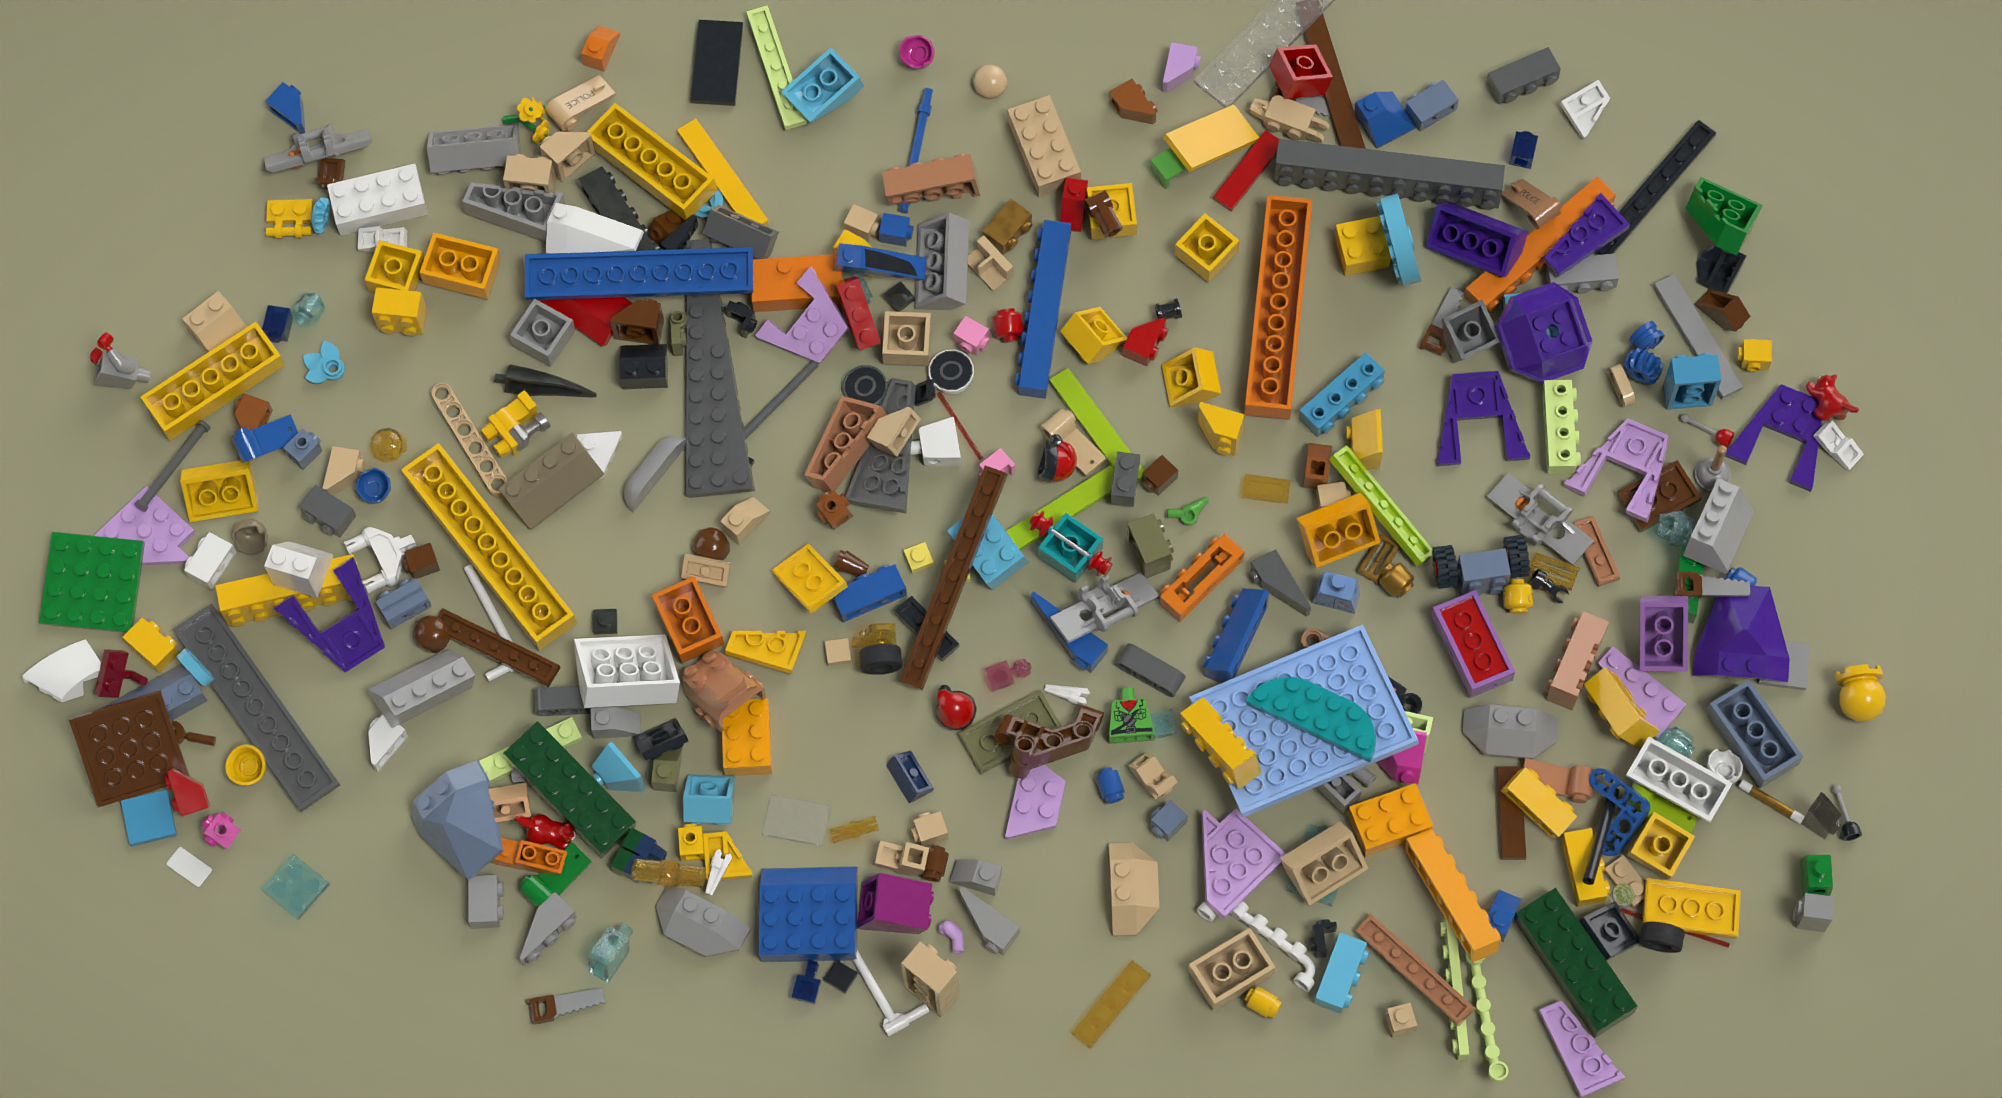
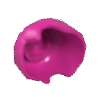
M908 36L900 44L899 55L901 60L910 68H925L934 59L935 49L933 44L924 36Z

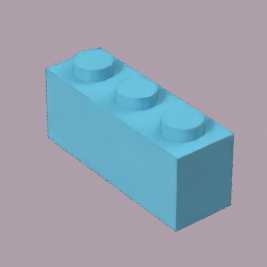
M1343 933L1339 934L1314 1004L1340 1014L1344 1007L1349 1008L1353 997L1352 994H1349L1351 986H1357L1361 975L1357 970L1360 963L1365 965L1369 951L1365 950L1367 942Z

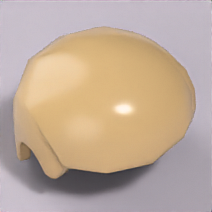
M992 64L984 65L976 71L973 85L976 92L981 96L996 98L1005 91L1007 78L1003 70L998 66Z

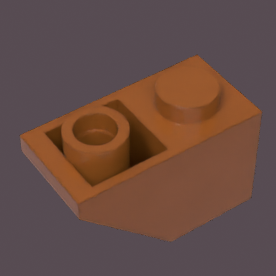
M1133 79L1109 91V101L1121 118L1148 124L1156 123V113L1158 111L1155 104L1146 99L1143 87L1140 84H1136Z
M1309 443L1303 487L1317 489V485L1327 484L1332 446Z

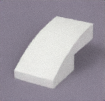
M380 226L359 228L358 250L375 252L379 240L407 247L408 230L405 227L382 229Z
M1833 420L1826 421L1813 435L1829 455L1846 470H1850L1864 455L1851 437H1845Z

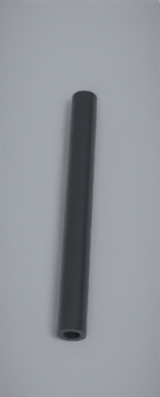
M1616 788L1614 791L1616 799H1618L1619 795L1618 788ZM1605 797L1582 879L1583 883L1587 885H1593L1595 882L1616 806L1607 797Z

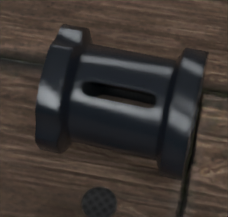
M1177 298L1173 299V302L1166 304H1155L1158 319L1182 318L1181 307Z

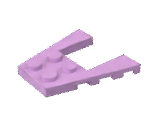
M1627 418L1608 437V441L1601 448H1598L1593 453V456L1585 464H1582L1569 480L1567 479L1564 482V487L1586 496L1606 460L1643 474L1645 477L1629 503L1626 514L1647 523L1663 467L1669 435Z

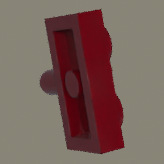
M104 649L94 694L99 697L119 698L123 679H130L142 686L148 683V679L133 670H125L128 652Z

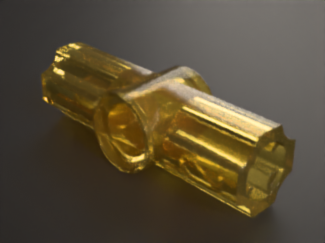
M634 859L631 868L632 880L656 882L657 885L678 887V885L702 888L706 879L705 867L682 865L677 861L659 860L658 862Z

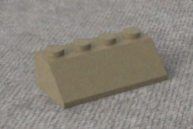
M572 432L499 487V490L532 530L605 474Z

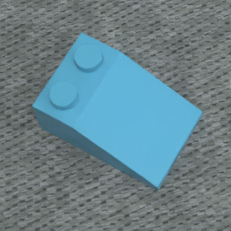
M830 47L785 87L781 93L812 123L848 102L864 85L854 70Z

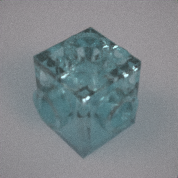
M1682 511L1659 514L1658 536L1668 541L1672 546H1682L1683 543L1689 542L1695 529L1694 519L1685 515L1686 513Z

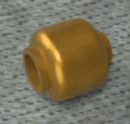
M1389 563L1381 571L1383 576L1380 579V584L1392 597L1398 595L1402 597L1414 586L1412 583L1414 581L1413 574L1402 563H1397L1394 566Z

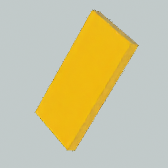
M1234 104L1173 130L1164 136V140L1189 172L1255 144L1260 138Z
M1646 878L1642 925L1644 922H1663L1675 925L1685 932L1736 939L1739 929L1741 891Z

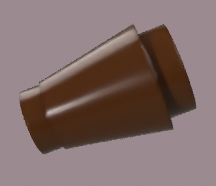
M840 550L833 567L837 568L839 572L860 576L866 574L869 565L848 550L846 552Z

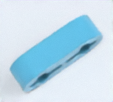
M184 648L176 656L203 686L207 687L215 679L208 669L187 648Z

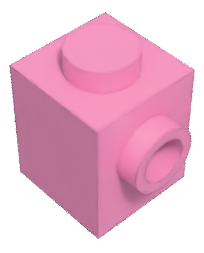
M967 316L964 317L953 333L954 343L958 344L959 348L968 354L973 353L976 356L980 350L984 351L990 342L989 329Z

